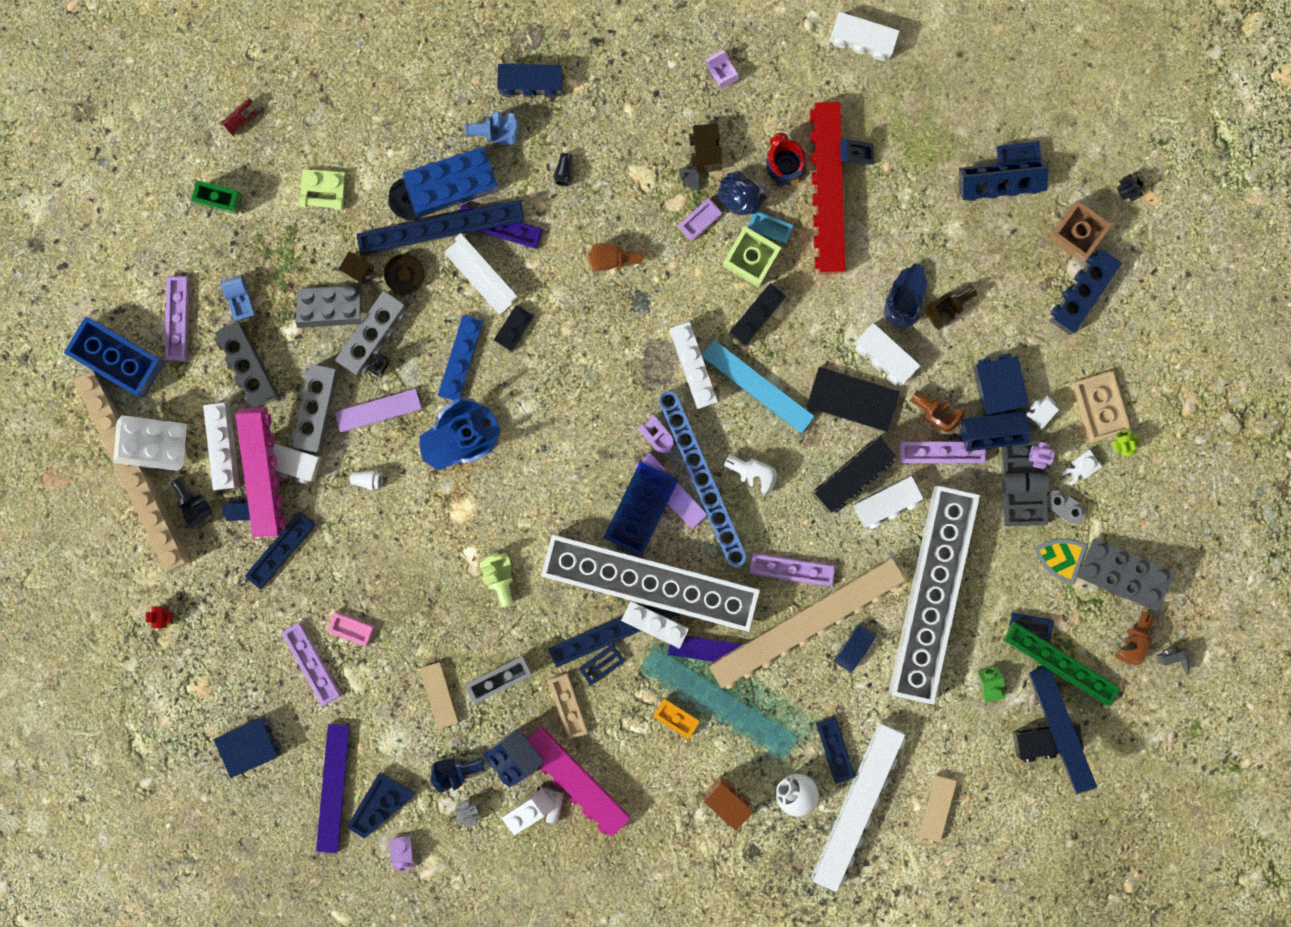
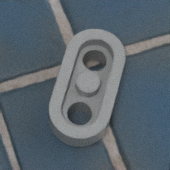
M1054 490L1047 494V505L1050 511L1069 523H1079L1084 519L1085 509L1079 502L1062 491ZM1056 497L1060 499V503L1058 505L1054 503V499ZM1073 509H1077L1078 514L1075 517L1072 515Z

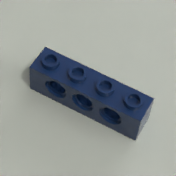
M1043 158L959 168V193L962 199L967 201H975L979 198L994 199L998 196L1006 195L1017 196L1023 193L1037 194L1041 191H1047L1048 166Z
M1102 249L1092 252L1085 261L1088 264L1084 270L1080 269L1073 278L1075 280L1073 286H1068L1062 294L1064 299L1061 304H1056L1050 312L1052 317L1049 322L1069 335L1077 331L1122 264ZM1093 268L1099 271L1100 275L1098 279H1095L1091 275V270ZM1080 286H1084L1087 288V296H1082L1080 294ZM1069 303L1074 304L1076 307L1074 314H1071L1067 309Z

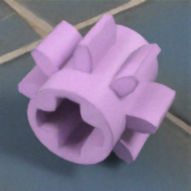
M1038 442L1037 446L1032 445L1029 461L1034 462L1033 467L1043 469L1046 468V465L1052 464L1055 451L1049 449L1050 444Z

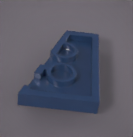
M380 771L346 828L365 839L411 799L416 792Z

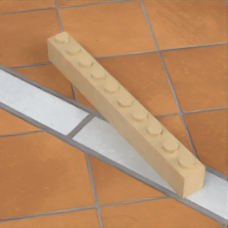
M91 371L74 379V382L113 461L116 423L121 414L103 376L95 371ZM113 463L165 572H172L191 563L147 468Z
M888 558L716 661L708 664V667L721 689L724 687L729 689L737 684L736 680L744 676L746 679L755 674V669L761 665L765 668L774 662L773 658L778 655L783 657L793 651L792 647L799 644L802 646L808 643L812 635L825 633L829 630L828 626L834 622L836 625L842 623L847 619L846 615L851 612L856 614L866 608L865 604L872 601L875 603L884 598L883 593L889 590L891 592L898 590L902 587L901 583L905 579L893 558Z

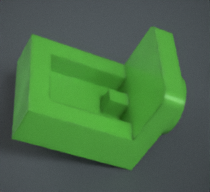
M987 667L978 670L985 703L1005 699L1004 678L999 667Z

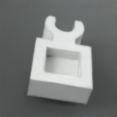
M1087 450L1071 462L1074 468L1063 470L1061 475L1065 476L1071 473L1072 480L1068 484L1072 485L1078 481L1079 476L1082 479H1086L1102 466L1092 452Z

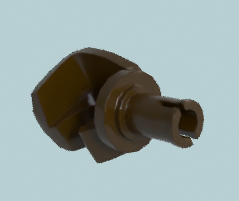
M968 285V287L957 294L949 291L927 305V317L938 331L945 326L942 312L947 313L949 322L953 321L955 313L958 315L963 313V305L978 296L976 290L971 292L974 289L972 285Z

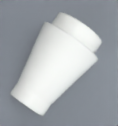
M377 470L352 472L350 483L372 491L380 490L383 485V474Z

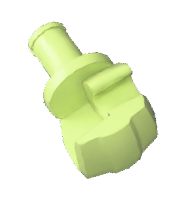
M491 553L480 561V569L484 575L482 580L488 585L489 589L496 590L501 607L514 604L508 588L509 583L513 582L509 557L507 554Z

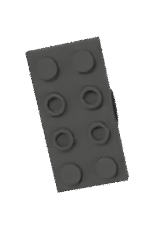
M1045 440L1029 441L1028 444L1001 447L1004 526L1048 525L1047 493L1050 488L1049 474L1046 472V468L1033 467L1034 462L1029 461L1032 445L1037 446L1038 442L1045 443Z
M1094 538L1077 578L1158 612L1175 572Z

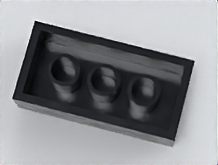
M880 437L874 438L812 491L811 494L826 512L838 513L846 506L844 502L848 498L854 499L862 492L860 488L864 484L870 485L878 478L877 473L880 470L886 471L895 463L893 459L897 456Z

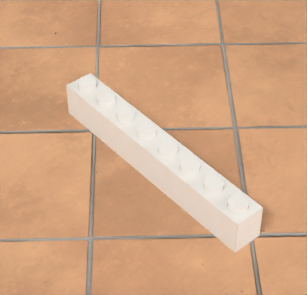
M878 723L855 775L856 778H854L811 876L813 882L837 892L839 887H843L846 880V875L844 874L847 867L851 868L855 859L853 853L856 848H860L863 841V836L861 835L864 828L868 829L872 817H870V814L879 805L880 797L878 796L881 789L885 790L889 778H887V775L896 766L897 758L895 757L898 750L901 751L905 745L906 739H904L905 734L883 723Z

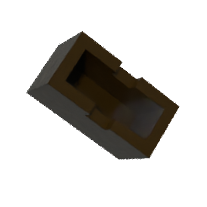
M718 123L693 125V133H689L690 146H694L695 153H691L692 166H696L697 173L722 171L723 162L721 147H719Z

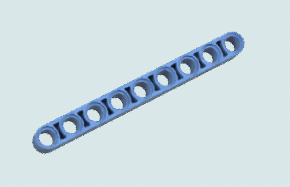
M671 391L664 392L660 396V407L725 558L730 565L739 567L746 560L743 547L678 396ZM670 395L675 399V404L672 407H666L663 404L665 396ZM674 415L682 416L683 424L677 427L671 423V418ZM683 434H688L691 437L692 442L689 446L681 445L679 439ZM694 453L700 457L698 465L693 466L689 464L688 457L690 454ZM705 473L708 476L707 484H698L696 480L697 475ZM709 492L714 493L717 497L716 502L712 505L705 502V496ZM722 512L725 515V520L722 524L714 522L713 516L715 513ZM727 531L733 534V540L728 544L722 541V534ZM734 551H739L742 555L738 563H733L730 560V555Z

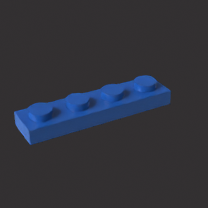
M462 315L438 396L453 401L461 397L483 321Z

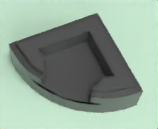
M679 168L680 178H682L683 183L692 190L700 191V173H697L696 169Z

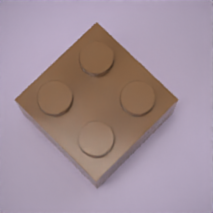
M1077 200L1070 205L1047 239L1081 263L1089 258L1112 225Z

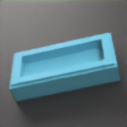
M758 211V213L752 215L748 228L764 238L786 246L794 225Z

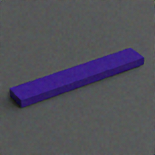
M328 724L316 852L338 853L350 725Z

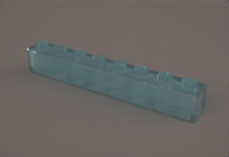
M654 645L640 665V669L643 670L641 673L643 676L650 680L654 677L660 681L659 685L669 692L673 689L679 693L677 695L678 698L686 703L689 700L696 704L695 708L703 714L709 712L714 715L713 720L723 726L725 723L732 727L731 731L736 735L742 737L744 734L750 738L749 742L760 749L763 746L768 750L767 754L776 760L779 757L785 760L798 739L795 734Z

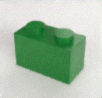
M196 180L191 201L200 206L238 215L244 195L233 189Z

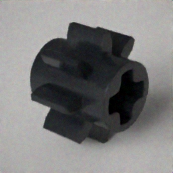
M1129 174L1119 180L1120 185L1117 187V190L1122 199L1126 200L1129 198L1133 202L1143 195L1141 191L1145 189V185L1139 176L1133 178L1132 174Z

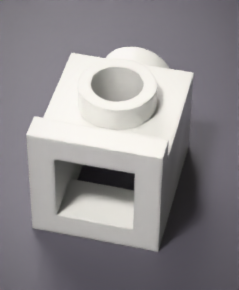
M1046 396L1041 401L1036 400L1029 408L1031 412H1025L1028 422L1037 430L1043 429L1059 410L1055 406L1056 402L1049 396Z

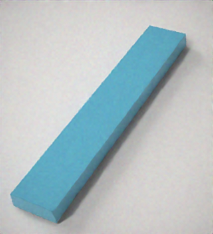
M713 340L702 354L704 360L800 433L805 430L815 417L717 341Z

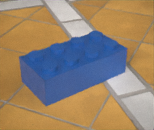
M484 147L403 172V180L417 218L496 193L498 189Z
M87 316L83 319L64 351V354L130 393L145 398L166 362L97 320Z

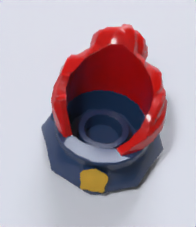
M776 133L769 143L771 148L766 158L767 175L779 185H795L806 174L805 152L797 141L789 140L785 133Z

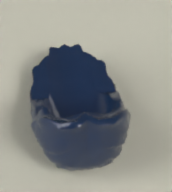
M914 263L910 268L902 270L886 297L884 316L890 323L899 327L907 328L918 321L925 289L928 284L924 274L925 268L921 267L920 264Z

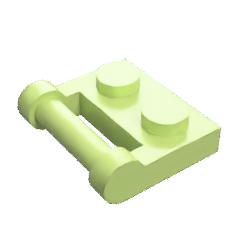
M303 169L299 207H328L342 211L346 173ZM309 192L336 194V200L308 198Z

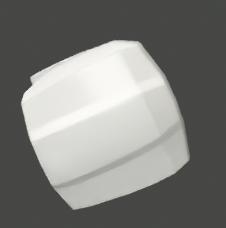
M729 454L727 458L729 461L725 462L724 467L740 473V481L745 482L747 478L750 487L754 485V477L759 476L762 483L761 492L768 496L777 481L776 470L756 459L751 458L750 461L744 462Z

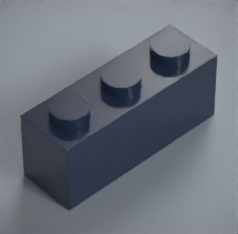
M498 64L497 90L503 97H515V94H523L527 98H534L536 95H545L546 98H557V95H562V65Z
M1025 411L964 418L961 423L960 435L965 450L968 452L1028 444L1032 430Z

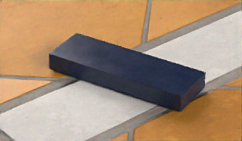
M836 716L815 722L835 784L856 778Z

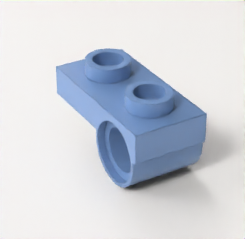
M239 275L221 281V288L226 300H228L234 322L256 316L244 276Z

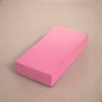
M335 611L327 632L367 647L375 626Z

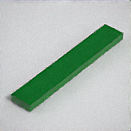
M1012 622L1003 639L1005 643L1103 704L1112 706L1120 687L1016 622Z

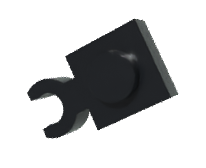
M383 354L376 356L370 367L371 373L381 378L391 359Z

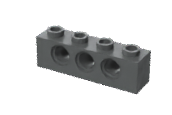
M236 321L216 331L217 338L215 342L220 350H224L227 356L224 358L230 369L233 368L236 374L234 379L239 388L243 387L246 393L244 399L247 405L253 408L263 407L279 399L280 396L243 324ZM235 342L240 343V350L237 353L232 351V345ZM249 361V370L243 372L241 369L242 363ZM257 379L260 386L256 391H253L251 383Z

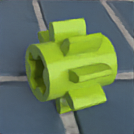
M1130 430L1118 432L1116 440L1112 441L1114 450L1117 453H1121L1122 456L1135 454L1137 452L1136 446L1141 445L1139 436H1136V433L1132 434Z

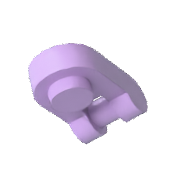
M652 415L648 418L649 421L645 425L641 424L637 429L656 451L661 453L668 452L673 446V438L658 419ZM656 427L659 432L652 436L649 431Z

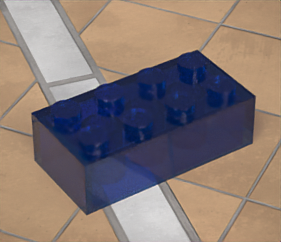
M641 459L603 538L642 557L679 481V477Z

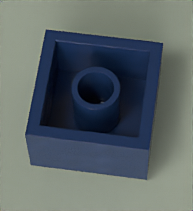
M518 728L500 739L483 754L487 764L497 772L502 783L509 788L527 778L544 763Z

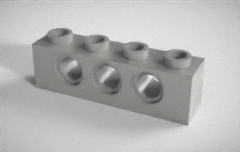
M382 291L335 361L357 376H360L361 373L364 375L371 366L369 362L372 357L378 356L383 348L381 344L385 338L388 340L394 333L395 329L393 327L396 322H401L407 313L405 309L407 307L385 291ZM384 312H389V321L381 323L380 315ZM376 329L378 332L377 338L369 340V331ZM359 347L366 349V354L362 358L356 356V350Z
M310 364V368L306 369L304 380L307 382L305 389H302L300 393L302 404L301 409L297 410L295 422L298 423L296 430H293L291 435L292 447L321 453L339 370ZM317 382L323 384V389L320 393H315L313 389ZM316 402L318 404V411L315 414H311L309 406ZM308 423L314 426V431L310 435H307L304 430Z

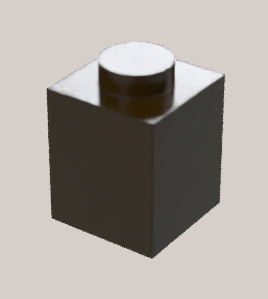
M350 251L338 268L341 272L362 284L365 281L368 282L374 274L372 270L374 266Z

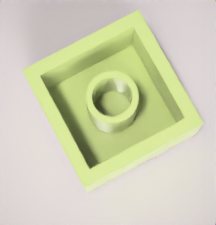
M744 226L724 260L722 267L759 287L781 247Z

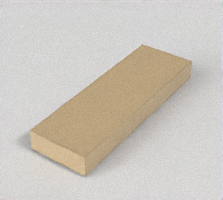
M441 662L419 668L437 728L441 729L459 723Z
M569 673L548 679L568 740L588 734L589 731Z
M935 774L919 837L941 842L957 783L956 780Z

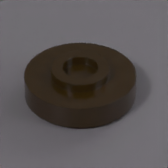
M399 254L392 257L384 268V280L387 286L397 294L409 295L420 289L425 279V271L422 264L417 258L409 254Z

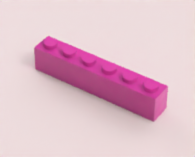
M267 407L242 408L235 415L252 536H278L285 528V518L281 513L283 500L279 496L278 491L280 478L276 476L277 457L273 454L274 436L270 431L272 418L268 414Z
M542 725L526 739L544 761L538 768L544 774L549 773L554 778L552 782L560 790L564 788L569 793L567 797L575 805L579 803L581 805L584 815L590 820L593 818L598 823V829L604 835L609 834L612 837L630 820V814Z

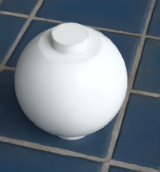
M791 774L778 784L776 799L779 807L786 814L793 817H803L810 814L817 806L819 791L817 785L810 777L803 774Z

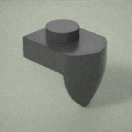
M1169 648L1163 650V654L1157 655L1158 663L1164 666L1181 662L1185 673L1189 675L1191 657L1188 648L1177 650Z

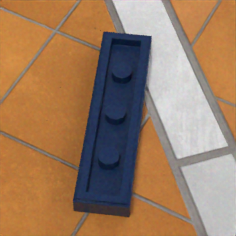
M299 511L246 573L245 577L262 590L314 529L316 524Z

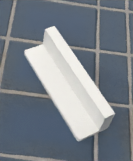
M460 233L454 238L456 242L444 253L495 311L501 315L519 298Z

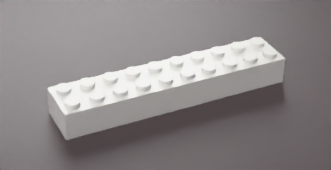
M934 486L888 692L892 696L934 705L980 495L941 486Z
M552 535L541 575L549 579L747 632L750 629L760 591L757 588L558 535Z

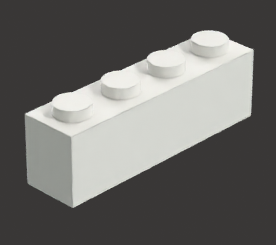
M690 322L670 328L669 332L696 409L699 410L716 404L718 401Z
M231 404L203 405L213 490L240 488Z

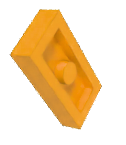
M663 698L653 714L654 718L687 739L691 737L700 720Z

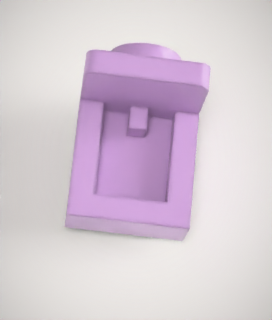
M725 50L714 53L706 59L709 71L720 89L739 80L738 73L730 63Z
M411 836L389 839L391 864L394 869L404 872L416 867V862L413 859Z

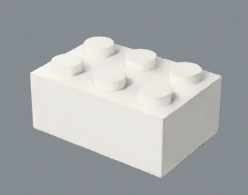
M121 415L116 423L113 463L178 471L184 465L187 424Z

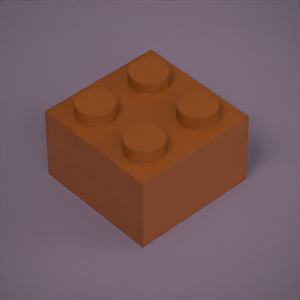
M719 776L703 794L704 803L735 831L753 813L751 799L743 792L739 794L736 791L735 785L728 778L723 780Z

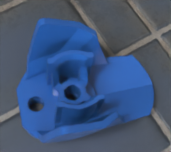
M459 397L442 408L434 427L420 435L419 447L421 456L427 464L437 470H442L457 463L473 462L495 449L498 445L500 426L490 408L477 403L474 399ZM489 419L491 421L490 426H483V421ZM466 429L471 430L469 437H466L464 434Z

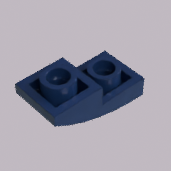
M856 625L847 642L841 646L834 662L849 673H852L868 651L876 635L862 625Z

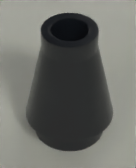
M560 154L553 175L556 185L570 186L574 180L573 156L571 154Z

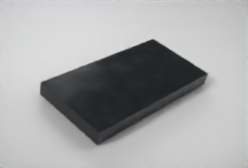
M818 367L806 407L888 432L900 391Z

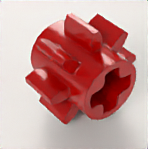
M151 606V612H146V623H151V628H167V623L173 622V612H168V606Z

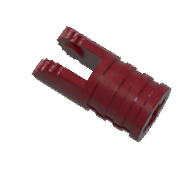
M250 97L221 121L233 137L246 124L248 125L262 113L257 108L246 118L241 114L253 102Z

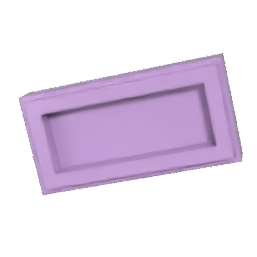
M707 198L678 225V228L693 242L723 212L710 198Z

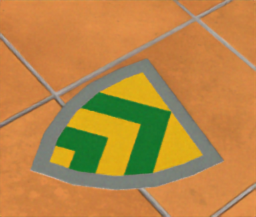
M1056 539L1034 548L1039 561L1054 577L1074 585L1087 548L1086 544L1069 539Z

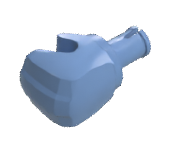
M497 111L491 114V116H486L484 123H465L466 137L485 136L487 142H494L500 145H514L519 136L520 127L515 114L508 113L500 116V112Z

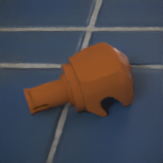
M596 243L592 245L591 252L588 255V263L594 273L599 270H610L615 267L617 270H621L623 264L642 265L643 260L642 251H623L621 245L613 243Z
M916 390L914 395L921 400L919 401L913 396L910 399V402L925 410V419L945 432L954 431L965 416V411L959 408L952 414L943 416L942 410L949 406V403L939 404L941 401L940 397H937L936 400H931L918 390Z
M1142 611L1136 628H1128L1127 633L1131 636L1124 638L1123 641L1134 642L1136 646L1133 650H1118L1114 655L1118 660L1134 666L1140 665L1145 661L1152 644V637L1149 636L1148 631L1155 618L1154 615H1148L1149 613Z

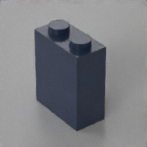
M1011 353L998 356L999 360L992 362L990 358L978 360V365L972 366L984 416L1029 406L1018 356L1011 357Z
M265 716L213 739L230 778L282 755L280 752L282 751V746L272 733L274 731L273 725L269 719L266 720Z

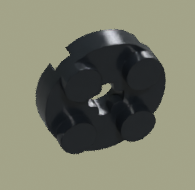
M401 178L390 187L388 195L389 207L399 218L407 221L416 220L418 218L412 204L409 202L404 203L406 200L405 195L408 192L404 180Z

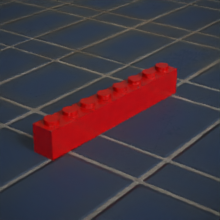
M840 102L814 103L813 109H809V121L813 122V130H810V143H814V151H811L810 160L811 164H814L815 172H811V184L815 185V193H812V206H816V214H813L812 223L813 227H816L817 235L813 236V247L817 248V257H814V269H818V275L844 274L846 269L843 177L840 156Z

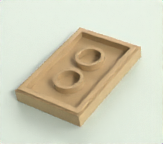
M1114 370L1072 382L1089 443L1116 436L1120 431H1132Z

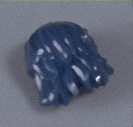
M735 171L728 173L721 180V187L718 189V200L724 205V208L736 215L758 213L760 210L759 188L751 179H746L745 174Z

